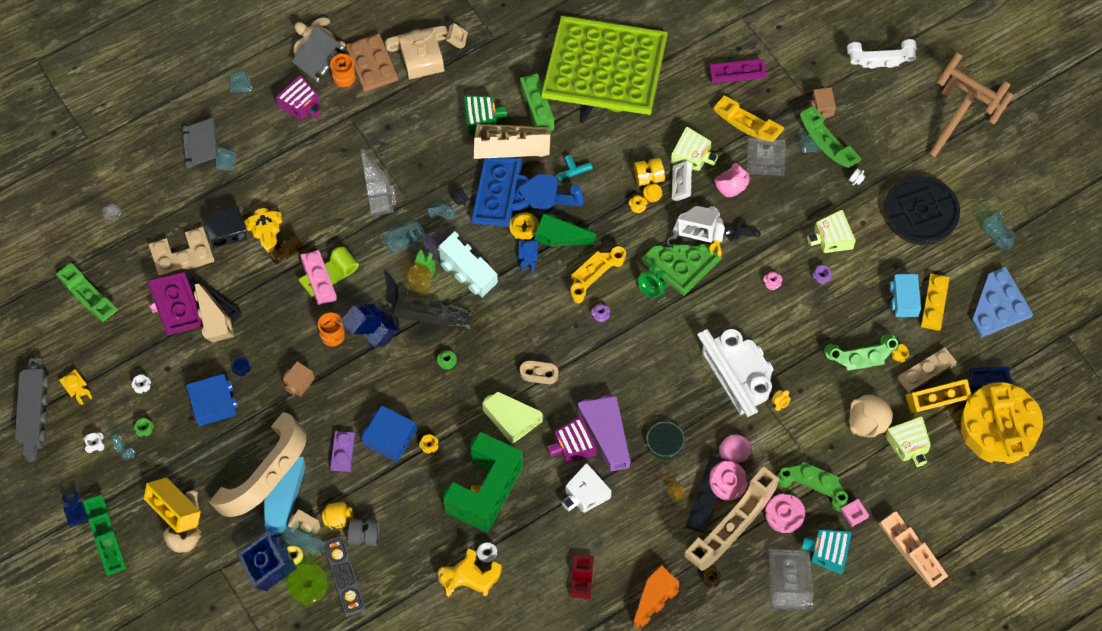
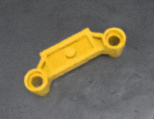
M614 247L609 253L597 251L571 275V278L574 280V284L571 287V296L575 303L583 302L586 289L611 266L620 267L623 265L626 258L624 248Z

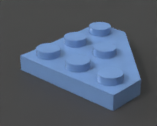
M1006 267L989 273L972 320V324L980 338L1029 319L1033 315Z

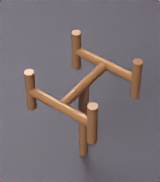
M957 52L937 83L944 86L950 75H952L942 94L948 97L955 85L968 94L929 154L933 157L937 156L975 97L988 105L985 112L989 115L992 114L988 122L995 125L1014 96L1010 92L1006 93L1010 87V84L1006 81L1003 82L996 93L964 74L963 72L967 67L963 64H960L955 69L963 57Z

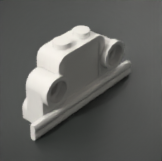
M708 329L698 333L697 336L703 344L702 354L739 414L745 413L749 417L757 413L758 410L755 406L765 402L769 398L772 389L770 379L773 367L769 361L766 362L761 347L756 346L751 340L742 342V335L734 329L726 330L722 336L713 339Z

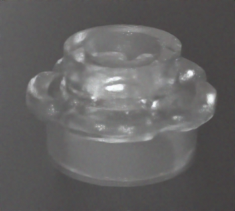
M110 204L103 208L105 219L110 221L119 219L121 210L118 206Z

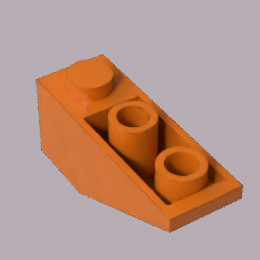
M662 565L647 579L634 619L633 627L635 629L640 625L642 627L650 621V616L654 612L658 613L664 607V602L668 598L672 599L679 592V581Z

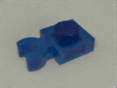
M75 490L72 491L74 496L70 500L66 498L65 494L62 495L64 503L68 505L63 510L70 528L89 521L82 501L78 502L79 497Z

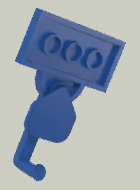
M485 158L472 222L473 224L509 227L512 212L514 210H521L529 204L532 208L548 209L554 204L583 206L584 198L581 187L573 185L570 189L573 195L556 194L558 188L556 177L539 174L529 180L525 176L520 175L523 163L521 158Z

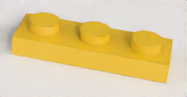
M930 274L921 327L940 331L950 277Z

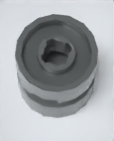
M350 519L349 545H361L363 542L366 546H378L379 520H367L364 523L362 519Z

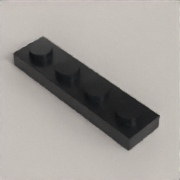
M710 455L686 528L705 534L717 499L709 483L712 468L718 463L728 460Z

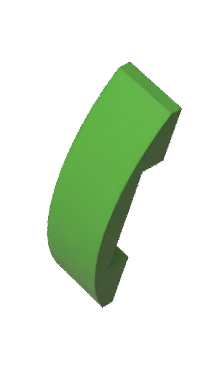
M814 106L801 112L800 115L808 133L826 155L847 168L861 161L859 155L850 146L844 148L823 125L825 118Z
M69 263L56 274L81 304L100 321L104 322L118 311L106 297H103L84 278L83 274L72 263Z

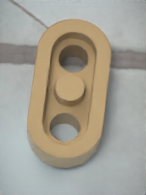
M526 361L520 367V376L528 382L552 384L558 379V368L551 363ZM532 371L533 374L528 375L526 372ZM548 373L552 374L551 377H546L545 375Z

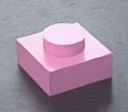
M859 499L841 508L842 514L851 527L869 517Z

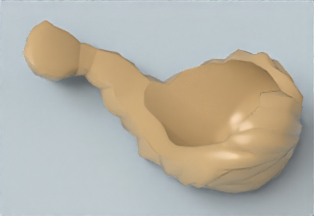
M195 490L188 491L185 496L199 509L197 502L198 492ZM170 526L163 532L167 546L173 551L181 553L189 552L195 548L196 543L201 538V531L197 526L196 528L177 533Z

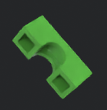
M538 74L520 78V90L525 104L529 105L533 126L551 127V131L554 130V117L547 99L542 98L543 87Z

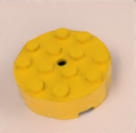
M1009 383L987 384L969 397L961 415L962 438L965 444L979 458L991 463L993 461L1006 462V464L1017 462L1023 457L1009 458L1003 447L994 416L990 388L1003 385L1011 386L1015 401V413L1022 437L1025 436L1029 452L1036 445L1042 432L1043 416L1038 403L1024 389Z

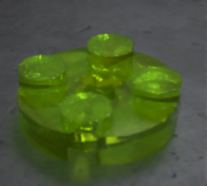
M298 565L288 576L287 589L290 596L296 602L302 603L305 606L321 600L328 590L327 576L323 569L317 565ZM307 580L309 582L312 580L313 582L310 588H304L303 581Z

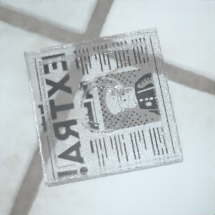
M749 138L747 172L749 174L784 176L786 141L774 140L769 142Z

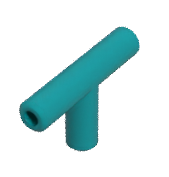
M567 155L564 159L569 170L558 173L556 177L558 181L592 170L593 166L589 162L576 167L571 155Z

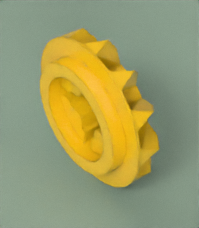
M519 213L510 221V233L514 235L515 239L519 238L522 241L525 239L531 240L536 234L539 222L530 213ZM524 221L526 222V226L528 227L526 228L525 232H523L521 228L524 224Z

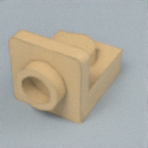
M299 509L296 514L290 516L287 523L289 532L294 534L299 525L304 531L308 533L312 531L315 534L321 528L317 519Z

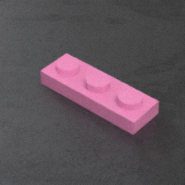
M319 250L302 254L301 261L317 304L321 305L336 301L337 296Z

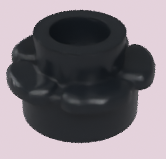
M461 189L452 192V200L459 206L461 204L465 206L469 200L468 196Z

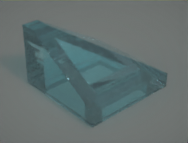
M245 70L230 76V92L252 91V86Z
M800 135L802 152H821V149L810 135Z
M217 147L216 169L235 170L237 153Z

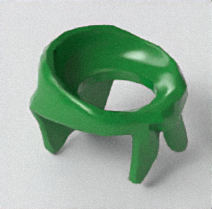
M653 263L649 271H643L640 274L638 285L646 296L657 298L665 292L667 282L660 280V278L666 271L660 270L654 274L655 264Z

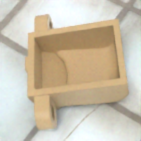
M445 26L412 30L410 33L388 38L385 41L387 51L401 50L409 80L444 72L443 59L437 41L446 39L448 30Z

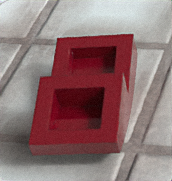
M574 555L570 597L591 599L594 556Z

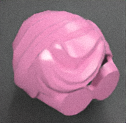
M734 163L732 168L717 176L714 181L716 183L715 186L722 195L733 197L746 189L750 178L747 170Z

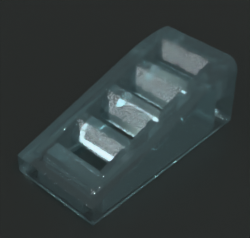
M415 222L385 233L383 242L391 255L425 239L427 235L420 224Z

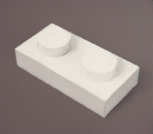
M688 161L673 166L672 199L676 202L691 196L692 163Z

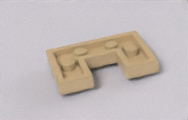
M203 227L185 232L190 248L172 254L167 238L149 244L159 278L180 273L184 269L190 270L215 262Z

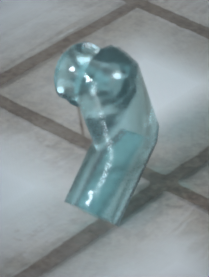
M445 204L427 209L430 218L439 215L449 220L455 216L454 209Z
M119 434L111 436L110 439L115 450L124 460H130V458L135 457L133 448L126 449Z

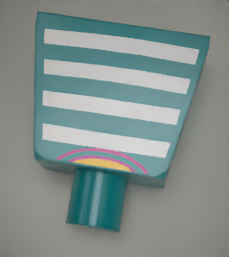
M819 530L816 540L804 538L802 549L814 552L812 563L842 574L852 532Z

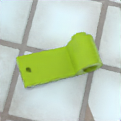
M345 247L335 248L331 252L330 261L324 264L332 285L354 273L359 266V263ZM306 274L299 279V282L310 296L313 297L314 293Z

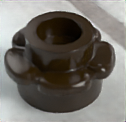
M708 568L702 573L701 580L706 587H716L720 584L721 574L716 569Z

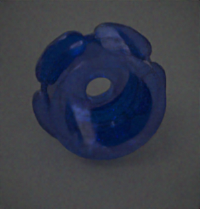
M238 358L233 362L232 372L242 377L250 372L251 366L248 360Z

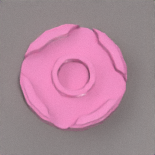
M724 461L712 468L709 483L717 497L722 500L731 501L740 498L745 493L747 488L745 477L747 476L739 464L733 461Z
M778 494L769 500L765 509L767 523L775 531L781 533H791L797 530L802 525L805 517V508L802 502L793 495Z

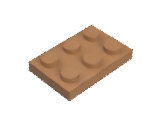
M380 34L345 45L348 55L354 61L355 72L364 92L398 81V76Z

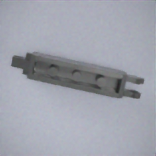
M31 358L27 370L19 373L15 439L23 449L22 452L26 460L31 463L36 461L38 449L43 448V441H46L44 423H47V412H45V405H48L49 402L46 388L50 385V379L44 372L41 358Z

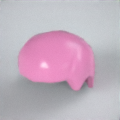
M738 434L730 435L720 444L719 454L722 459L733 461L737 464L742 463L751 454V444L744 436Z

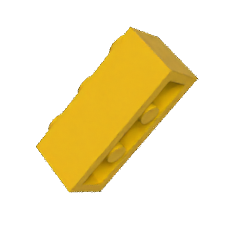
M966 379L906 394L905 396L911 414L967 400L972 395L968 380Z
M168 478L147 483L144 500L177 533L198 526L201 511Z

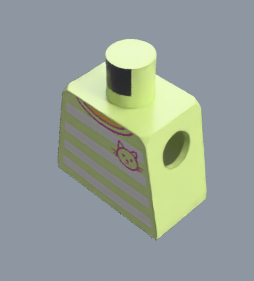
M686 127L672 153L671 164L677 165L688 161L692 163V169L698 171L701 170L704 162L714 166L718 155L710 152V140Z
M843 210L817 221L814 229L815 233L807 235L809 245L820 244L824 253L851 250L855 244L854 235Z
M922 417L887 429L885 437L902 461L913 459L916 467L927 463L924 454L930 449V441Z

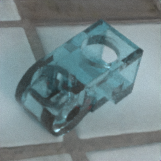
M998 211L984 221L981 229L1000 249L1009 250L1016 240V234L1002 222L1004 216Z

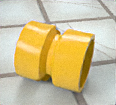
M661 158L650 159L648 163L645 161L634 163V172L638 186L648 185L650 181L653 183L665 181Z

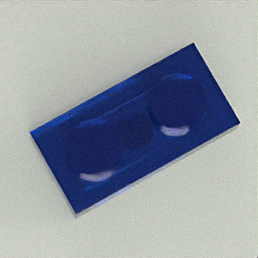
M1009 367L970 368L969 370L971 389H980L991 383L1011 384Z

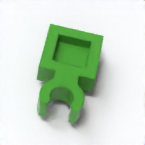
M420 249L415 259V271L433 277L436 271L435 261L432 260L433 254L429 252L427 256Z

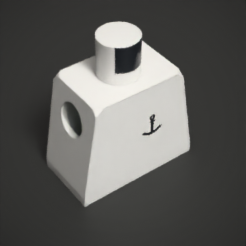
M585 464L566 485V494L569 497L562 501V505L568 512L577 506L584 513L611 498V490L591 467Z

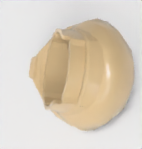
M874 394L863 395L859 399H854L850 408L849 429L853 434L870 438L886 432L893 416L890 405L883 398Z

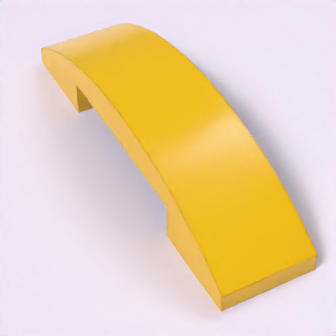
M725 95L713 107L714 111L731 125L760 140L773 142L784 130L783 126L770 119L765 122L741 109L738 102Z
M1011 386L991 387L990 393L994 416L1007 456L1009 458L1029 456L1025 436L1022 437L1015 413V401Z

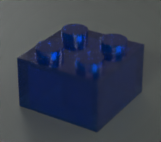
M268 531L237 554L253 587L256 589L268 591L297 569L281 536Z

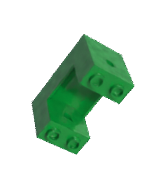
M480 432L478 437H474L470 444L472 463L490 471L480 491L475 493L453 482L450 488L447 487L442 498H444L443 505L446 514L488 533L524 466L523 451Z

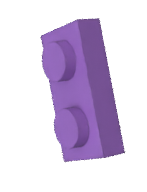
M335 431L331 471L351 472L355 433Z

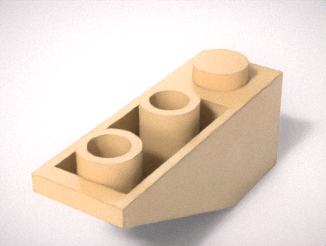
M199 283L195 284L196 291H194L196 301L199 302L200 309H198V314L203 321L202 334L204 338L211 342H216L234 337L230 317L204 286Z

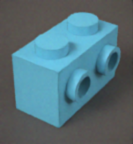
M895 274L893 282H890V293L894 295V299L891 300V309L895 310V317H918L921 310L918 274Z

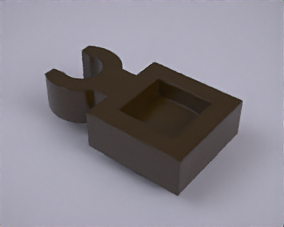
M296 235L286 239L280 245V249L270 253L271 260L277 265L284 258L288 259L302 250L300 239Z

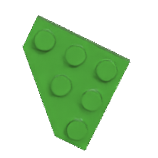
M708 244L691 247L689 245H673V247L654 246L642 257L641 262L648 268H650L652 263L655 264V273L665 270L666 273L661 278L685 296L722 259V255L719 257L718 252L714 250L712 256Z

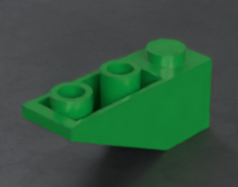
M543 214L534 240L551 247L594 244L597 234L588 228L582 229L577 227L572 222L561 221L554 215Z

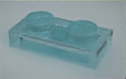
M289 526L283 532L288 544L304 547V550L310 554L317 553L322 555L325 549L323 541Z

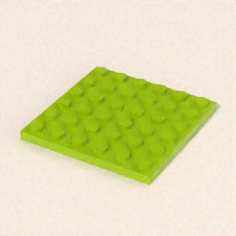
M561 16L542 91V98L651 115L668 32Z

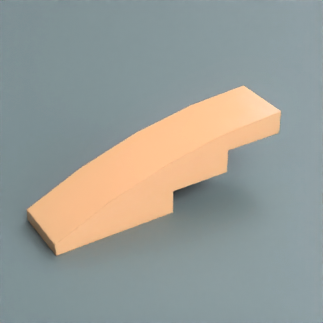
M897 511L879 522V525L896 548L931 588L948 577L927 545L921 543L912 528L906 526Z

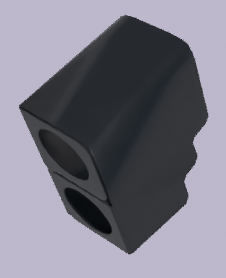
M238 206L210 213L211 218L206 220V230L213 249L247 239L246 229Z

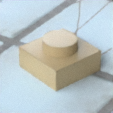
M454 23L449 26L446 41L461 49L465 47L468 32Z

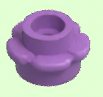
M818 266L816 271L813 272V278L821 284L829 282L832 278L831 271L827 266Z
M597 304L595 308H592L591 313L596 321L604 322L610 316V308L607 305Z

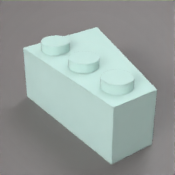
M454 231L439 246L441 266L444 270L451 271L460 283L464 282L468 285L472 293L483 297L498 283L497 273L481 257L479 259L470 252L472 248L468 244L464 246L457 239L459 235Z

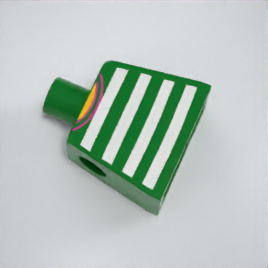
M464 96L468 135L475 134L477 124L497 125L496 118L507 117L506 106L495 107L493 97Z

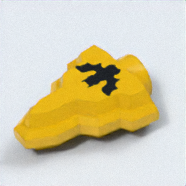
M266 208L258 209L254 212L253 216L248 217L244 222L247 230L252 231L253 236L260 239L261 246L267 252H272L277 244L276 235L280 231L279 224L282 223L281 212H269Z

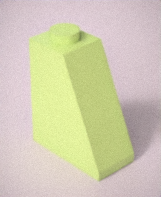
M500 392L487 396L482 403L485 414L511 444L543 422V414L539 410Z

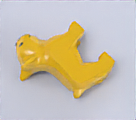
M468 548L464 560L460 561L455 567H441L437 572L439 582L445 587L446 596L448 597L455 588L462 585L478 592H483V595L487 596L489 589L500 577L502 565L493 561L491 569L482 573L475 565L477 552Z

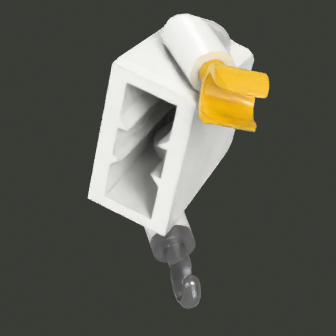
M695 206L688 212L680 214L672 231L673 236L667 240L668 246L673 247V245H670L671 240L677 239V236L680 235L706 242L714 241L709 247L710 253L713 256V251L718 250V256L720 257L722 255L720 242L723 240L725 230L723 220L720 218V212L713 206L709 208Z

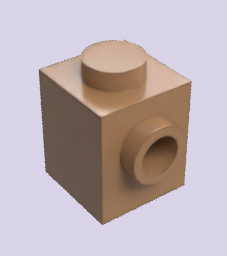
M832 87L813 90L812 100L810 101V106H814L824 118L834 116L836 105Z
M296 362L283 376L285 389L290 394H297L301 397L314 381L313 371Z

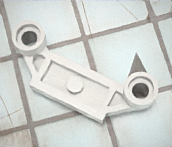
M908 39L901 43V50L863 52L861 43L853 42L847 45L848 55H850L851 63L863 65V68L899 66L902 62L916 60L915 51L917 47L915 40Z

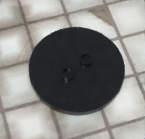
M913 176L901 180L892 187L885 201L884 214L890 229L901 239L917 245H931L943 241L953 233L959 221L960 205L955 193L945 183L932 177Z

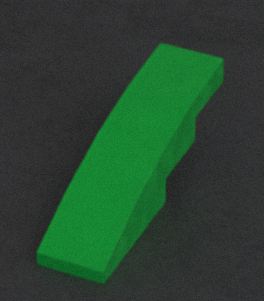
M103 495L84 500L83 504L106 575L109 576L126 570Z

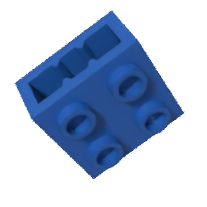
M224 374L186 385L198 427L236 416L235 408H238L236 398L230 395V391H233L231 381L226 380Z
M381 406L379 411L376 410L372 415V422L369 427L366 426L361 434L363 445L398 462L417 431L416 422Z

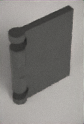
M317 27L292 62L319 83L321 79L316 74L319 72L324 76L330 69L332 58L339 54L335 51L336 47L342 51L345 47Z
M211 118L182 128L185 133L183 134L187 168L218 158L215 119Z

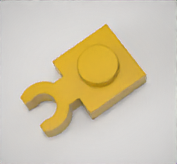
M73 370L59 380L71 397L76 394L79 404H84L81 399L83 395H87L90 399L92 398L90 391L84 389L87 387L86 382L76 370Z

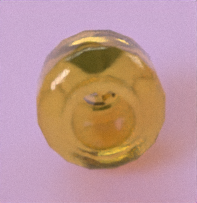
M415 265L409 269L407 281L410 289L414 292L422 293L431 287L432 274L429 268L424 265Z

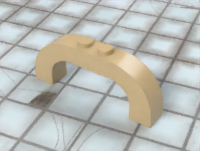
M283 412L271 426L280 436V439L251 477L235 489L221 487L209 501L221 515L235 517L256 507L270 494L299 458L306 443V432L290 414Z
M763 467L752 478L750 486L740 502L705 540L702 541L699 537L686 550L685 558L701 571L710 567L761 512L773 495L779 478Z

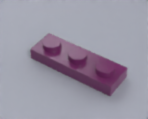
M764 59L710 64L709 67L712 84L763 79L767 75Z

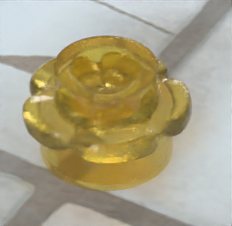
M673 482L672 486L668 487V493L673 501H682L684 499L685 490L681 484L677 485V483Z

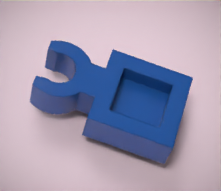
M519 240V261H522V273H524L526 266H530L531 273H534L535 264L533 261H538V241Z

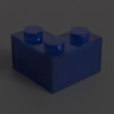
M354 304L340 321L348 333L352 335L363 334L372 347H386L398 331L375 304Z

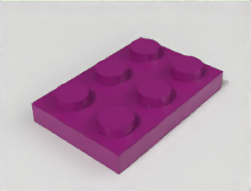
M185 272L149 280L147 284L166 335L203 326V321L199 317L198 307Z

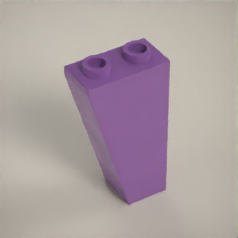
M603 396L597 400L585 399L579 402L578 414L580 417L582 416L591 438L609 470L615 471L630 468V458L617 397Z

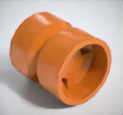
M347 54L334 56L330 62L334 83L340 87L351 86L356 80L353 59Z
M332 312L322 315L318 321L322 342L331 347L341 344L345 338L341 317Z

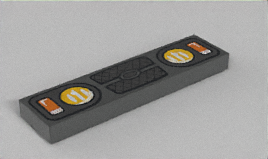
M343 536L324 541L323 544L346 617L364 612L365 607Z

